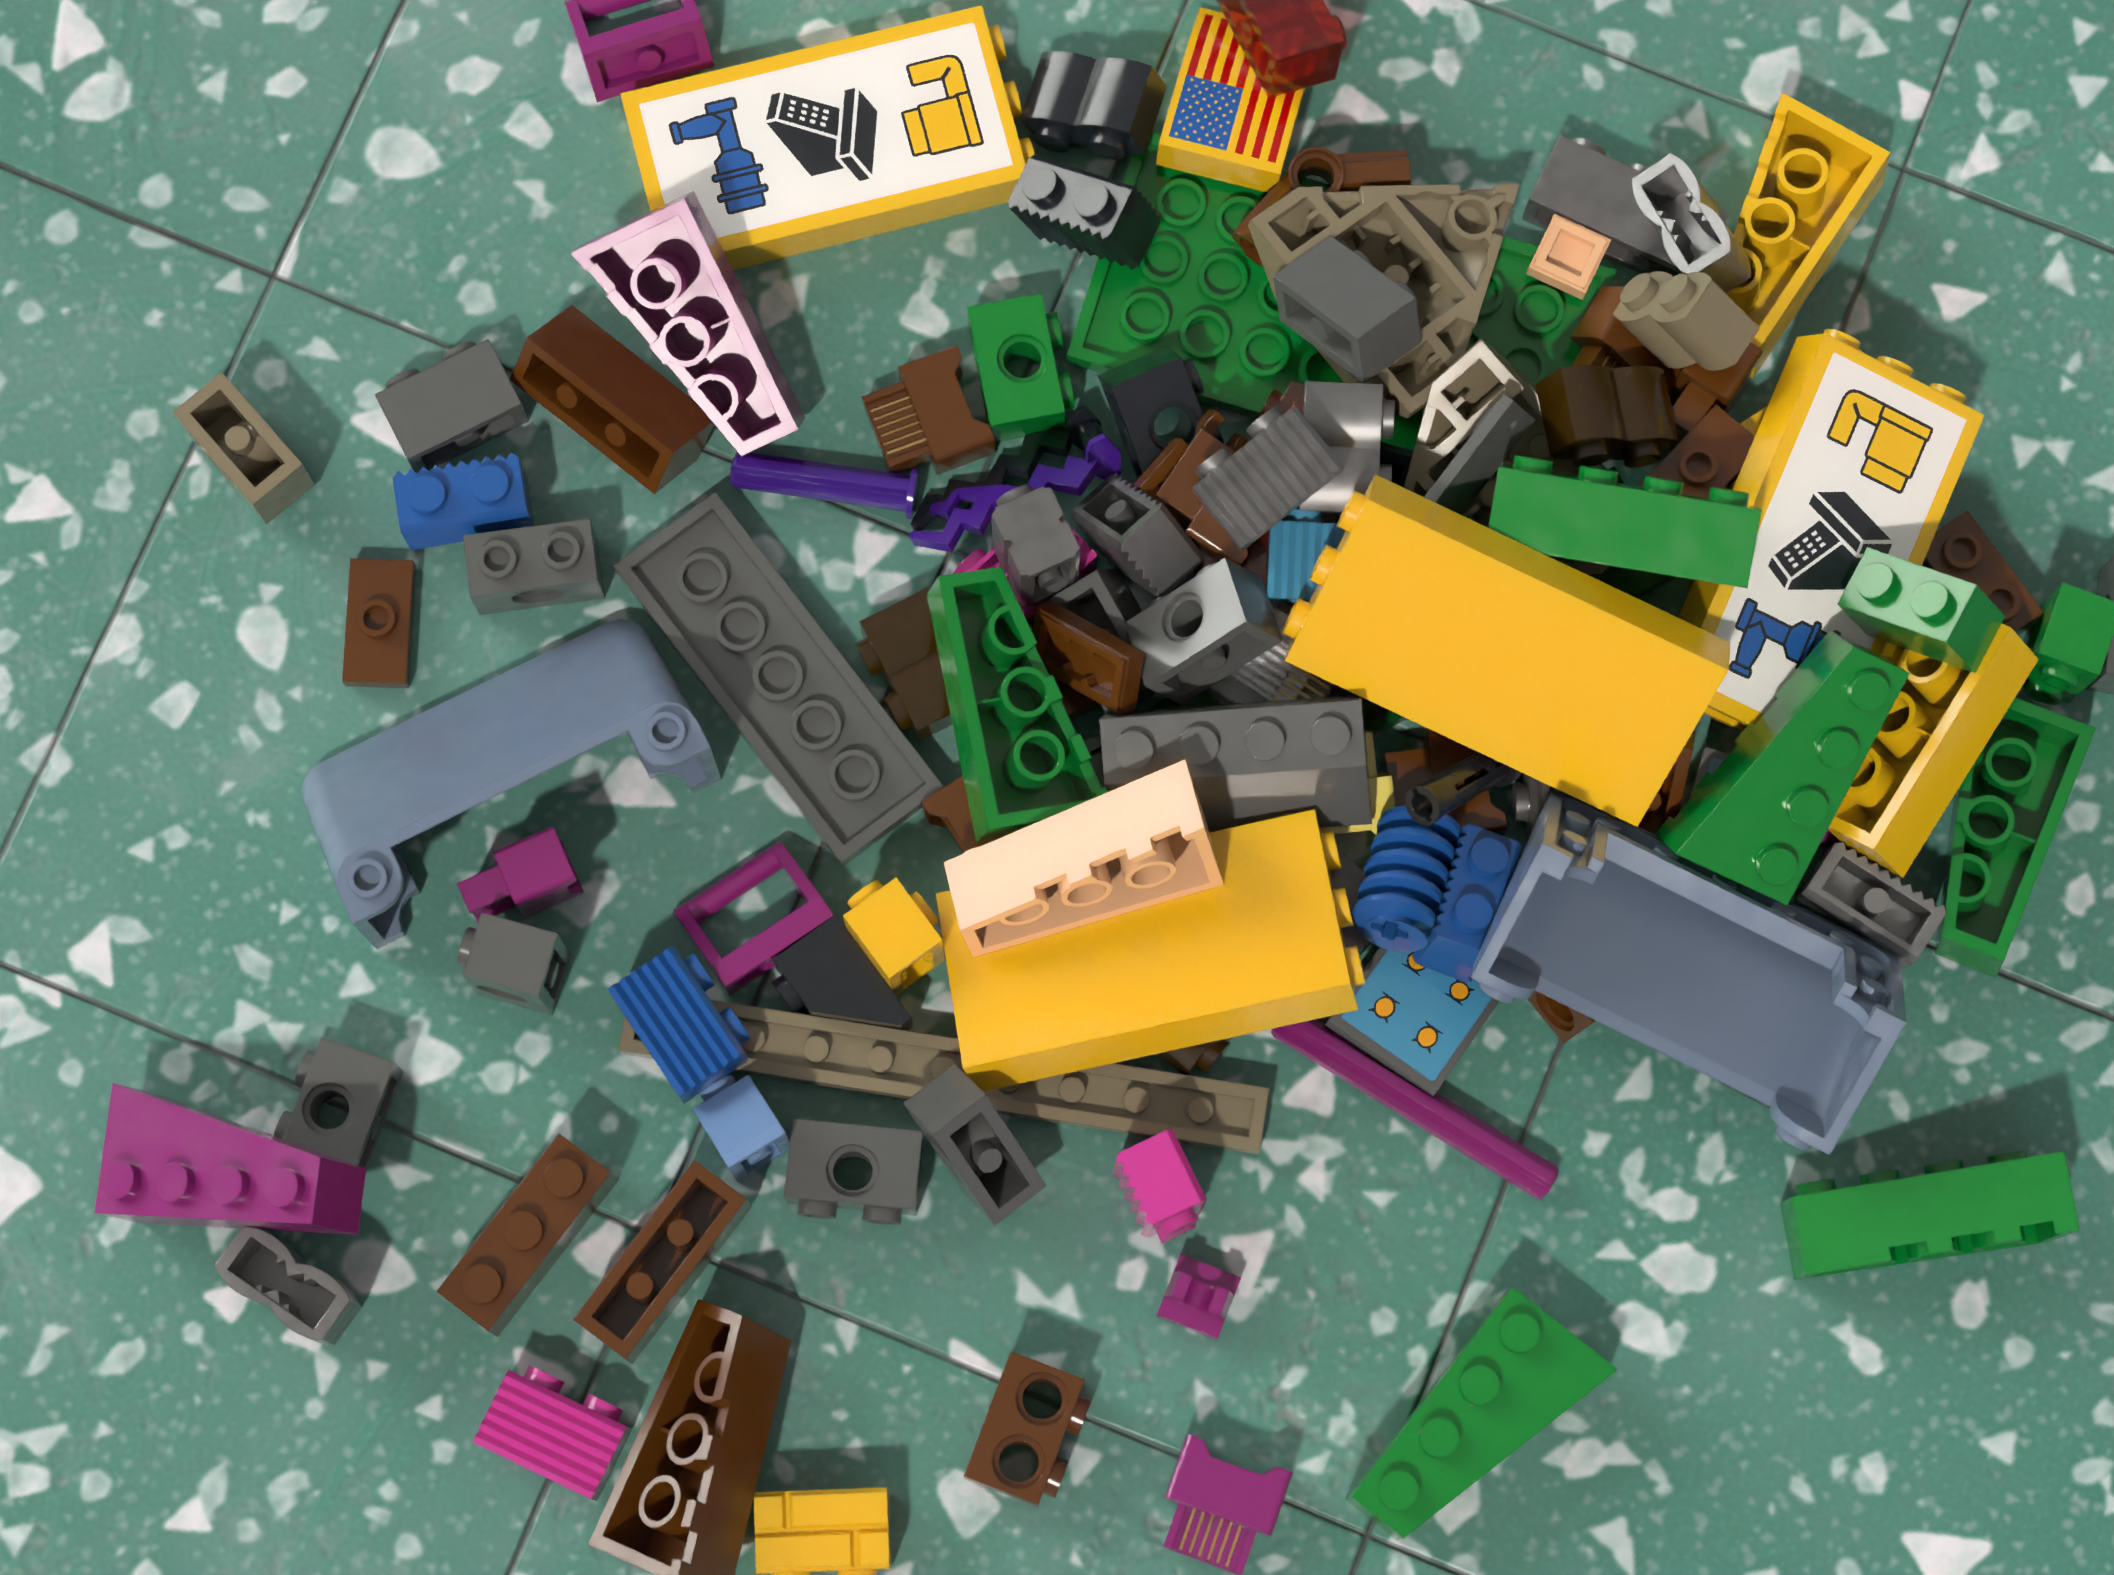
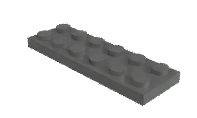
M713 492L613 565L615 572L842 867L919 811L922 800L944 787L716 492Z

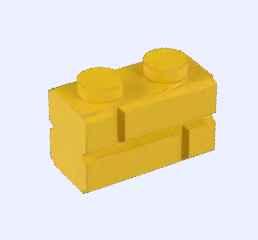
M887 1487L754 1493L756 1574L811 1575V1572L837 1571V1575H877V1570L891 1569L889 1489Z

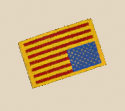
M1200 7L1158 145L1156 165L1269 193L1282 176L1319 37Z

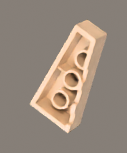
M1186 760L1163 768L988 844L969 849L962 855L944 862L960 932L973 958L1224 885L1206 818Z

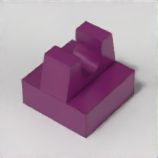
M1180 1254L1156 1317L1217 1340L1241 1277Z

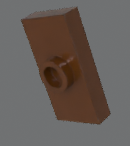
M1715 405L1648 476L1684 482L1682 494L1709 498L1710 487L1728 489L1737 480L1755 436L1718 405ZM1644 480L1641 482L1639 487H1643Z
M350 558L342 682L345 686L409 688L416 564L413 560Z
M1051 600L1035 606L1032 633L1037 641L1035 647L1050 676L1053 675L1055 679L1119 715L1135 710L1145 652Z

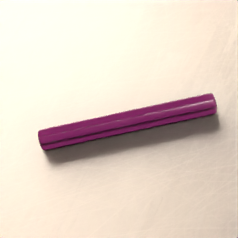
M1320 1020L1305 1021L1271 1030V1034L1277 1040L1535 1199H1543L1555 1183L1559 1173L1557 1166L1437 1092L1432 1098L1393 1074L1325 1027V1024Z

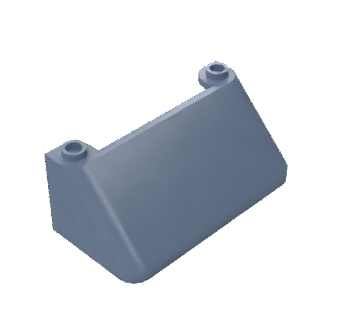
M623 619L607 622L319 763L309 771L303 781L302 796L338 894L352 923L376 949L405 936L401 924L402 910L408 899L421 893L397 844L627 732L650 780L661 774L674 775L685 781L693 793L721 780L711 747L650 635L641 625L632 620Z
M1553 791L1545 803L1475 960L1471 973V978L1479 982L1481 990L1498 1001L1511 1004L1514 1003L1515 999L1527 1000L1537 991L1770 1106L1771 1118L1778 1125L1775 1131L1782 1140L1801 1150L1808 1151L1814 1147L1828 1155L1833 1151L1907 1023L1902 966L1887 950L1791 901L1787 906L1675 854L1655 834L1625 822L1562 791Z

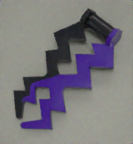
M1082 405L1070 411L1067 419V428L1027 434L1024 436L1019 455L1000 454L983 482L975 483L949 479L943 495L926 493L910 523L913 532L909 534V537L915 546L952 552L964 530L980 536L984 535L992 519V513L998 507L997 499L1008 491L1017 488L1007 485L1010 475L1030 478L1027 485H1031L1033 490L1043 486L1055 491L1081 496L1095 476L1105 480L1115 473L1121 474V452L1103 432L1100 420L1085 405ZM1072 443L1081 450L1086 451L1085 459L1068 456ZM1043 452L1067 457L1064 470L1038 464ZM961 501L973 503L970 510L958 509ZM936 514L948 520L943 532L922 531Z

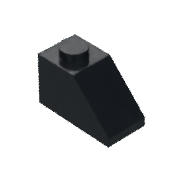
M836 914L772 959L780 976L771 983L793 1013L804 1007L811 1016L905 1031L913 1028L912 1017Z

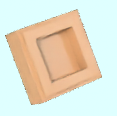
M1554 213L1526 274L1583 300L1611 239Z

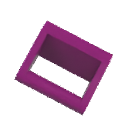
M568 0L564 2L597 102L620 96L621 93L649 87L714 66L703 22L695 0H679L681 9L589 37L584 21L652 0Z
M778 841L673 910L729 997L774 968L775 965L772 959L834 916L821 895L781 841ZM783 869L805 901V904L721 958L698 924Z

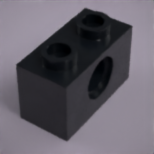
M1165 346L1098 375L1137 480L1174 437L1183 439L1188 445L1191 444L1195 436L1196 426L1203 417L1196 396L1204 393V388L1199 373L1190 358L1182 360L1181 356ZM1177 407L1179 420L1176 427L1167 434L1156 435L1154 422L1158 414L1166 408ZM1217 427L1213 437L1224 444L1221 432Z

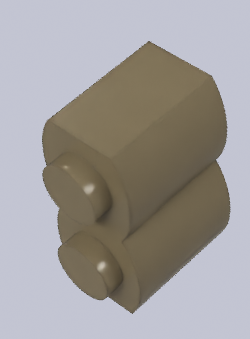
M1663 271L1639 274L1624 287L1620 295L1621 302L1613 312L1614 316L1663 365L1673 369L1688 367L1695 363L1711 371L1729 368L1738 362L1760 329L1709 275L1702 272L1678 274L1674 277Z

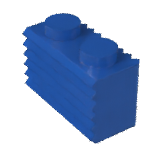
M512 452L506 459L498 454L494 461L486 456L481 463L473 458L469 465L460 461L456 467L448 463L444 469L437 465L431 471L422 467L418 474L412 469L406 475L397 471L392 478L401 534H403L410 550L464 542L463 535L535 526L528 479L519 457Z
M1468 824L1461 828L1459 838L1455 842L1450 843L1454 847L1455 854L1453 860L1449 864L1444 865L1448 870V879L1443 886L1438 887L1441 890L1442 900L1436 908L1431 909L1435 913L1436 922L1430 930L1423 931L1429 943L1424 949L1415 951L1412 954L1416 964L1464 982H1472L1471 973L1473 965L1517 867L1522 845L1518 841L1473 824Z
M671 946L663 953L656 955L651 961L634 970L630 975L623 977L618 983L613 984L608 988V991L683 1104H685L711 1084L749 1061L741 1045L751 1038L730 1006L720 1013L714 1007L705 992L715 986V984L694 953L683 960L674 946Z

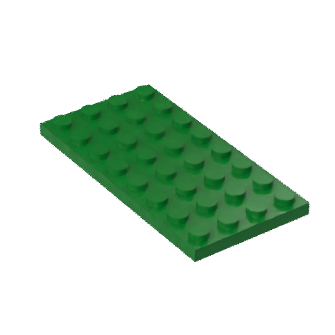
M1152 132L1146 152L1143 154H1131L1122 183L1137 187V191L1142 192V197H1146L1147 202L1151 203V207L1156 208V212L1161 214V222L1138 267L1131 270L1126 264L1120 266L1116 261L1110 263L1106 258L1102 260L1098 258L1067 353L1066 363L1104 373L1167 346L1181 356L1182 360L1190 358L1193 361L1204 388V393L1196 396L1198 402L1253 419H1258L1274 406H1277L1285 414L1296 405L1303 414L1305 381L1344 382L1312 344L1280 321L1277 300L1274 297L1264 267H1259L1247 257L1238 243L1232 238L1233 231L1268 193L1156 165L1161 134ZM1286 171L1282 172L1281 179L1287 173ZM1307 177L1299 181L1302 187H1322L1323 192L1330 188L1327 183ZM1503 236L1479 316L1472 330L1466 351L1482 338L1518 369L1536 388L1535 384L1560 368L1569 367L1573 364L1582 349L1570 337L1603 286H1612L1617 269L1599 265L1584 299L1581 300L1526 274L1539 246ZM1425 407L1408 419L1394 413L1393 439L1381 438V442L1414 451Z

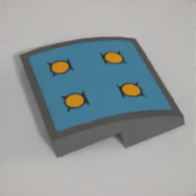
M1379 947L1363 970L1366 984L1354 986L1358 1010L1331 1016L1325 1027L1385 1069L1433 1098L1500 1001L1482 991L1479 987V982L1472 979V982H1464L1416 964L1412 958L1414 952H1397Z

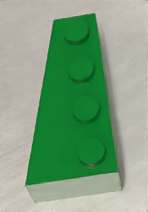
M1515 455L1513 465L1502 463L1498 467L1488 528L1549 556L1748 588L1761 516L1760 507L1748 505L1750 493L1710 487L1709 498L1682 494L1684 482L1645 476L1643 487L1617 483L1619 474L1617 471L1580 466L1578 476L1552 472L1554 461Z
M1002 567L938 576L927 593V599L976 844L997 840L1107 793L1106 787L1102 788L1089 761L1091 755L1081 734L1077 735L1061 702L1063 696L1053 675L1049 676L1035 647L1037 641Z
M1829 631L1776 692L1775 697L1777 700L1755 725L1751 722L1734 741L1738 745L1712 775L1708 772L1691 791L1694 796L1674 819L1669 817L1655 835L1675 854L1788 906L1910 673L1885 656Z
M2014 698L1954 795L1941 906L1944 905L1946 915L1938 926L1936 955L1996 978L2005 960L2094 735L2095 727Z
M2014 1151L1987 1157L1988 1164L1964 1168L1962 1160L1947 1161L1924 1166V1175L1900 1178L1899 1170L1879 1171L1861 1175V1185L1841 1189L1836 1188L1835 1179L1796 1185L1798 1196L1790 1197L1780 1203L1794 1280L2048 1243L2076 1232L2080 1228L2065 1152L2027 1157L2026 1151Z
M1512 1287L1501 1296L1349 1493L1346 1500L1396 1540L1404 1539L1618 1369Z

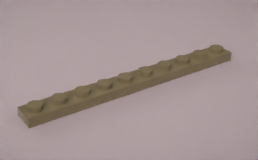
M710 1000L719 1013L730 1006L751 1038L741 1045L749 1061L732 1072L902 1099L912 1097L954 1064L965 1073L962 1066L959 1041L956 1038ZM624 1017L619 1052L625 1055L653 1059L626 1017ZM1108 1064L984 1091L998 1114L1148 1138L1172 1128L1179 1143L1259 1155L1269 1088L1120 1064Z

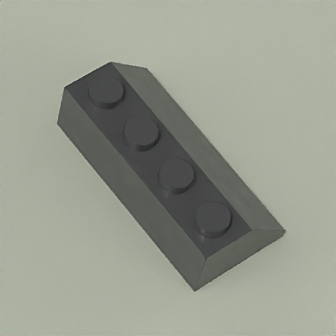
M1358 695L1131 711L1123 715L1105 713L1099 719L1104 785L1107 791L1110 792L1163 768L1186 760L1206 818L1209 833L1315 809L1320 828L1372 824L1363 698Z

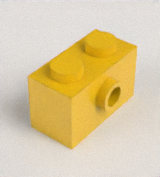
M894 878L885 886L879 880H875L863 887L848 900L847 904L851 910L843 915L846 929L895 996L945 961L943 940L934 929V926L939 923L937 917L917 891L909 895L897 878Z

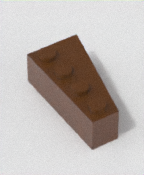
M701 1299L697 1300L588 1545L655 1575H735L792 1340L743 1315Z

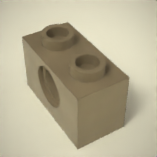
M222 372L172 412L189 437L266 525L315 485L300 460Z

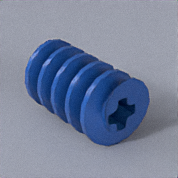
M1405 805L1393 807L1383 812L1377 823V835L1371 843V856L1364 867L1365 878L1357 891L1358 901L1351 911L1354 927L1369 942L1383 949L1397 952H1415L1424 949L1428 945L1429 940L1423 931H1428L1435 925L1436 917L1431 909L1436 908L1441 903L1442 894L1438 887L1443 886L1448 879V870L1444 865L1449 864L1455 854L1454 847L1450 843L1455 842L1461 833L1460 825L1453 817L1446 814L1434 824L1424 826L1411 818Z

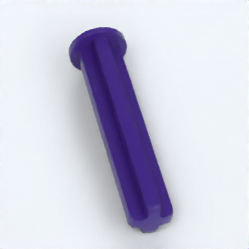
M736 453L731 463L730 482L733 487L739 489L906 512V519H913L918 501L920 470L912 469L911 475L757 453H747L743 456Z

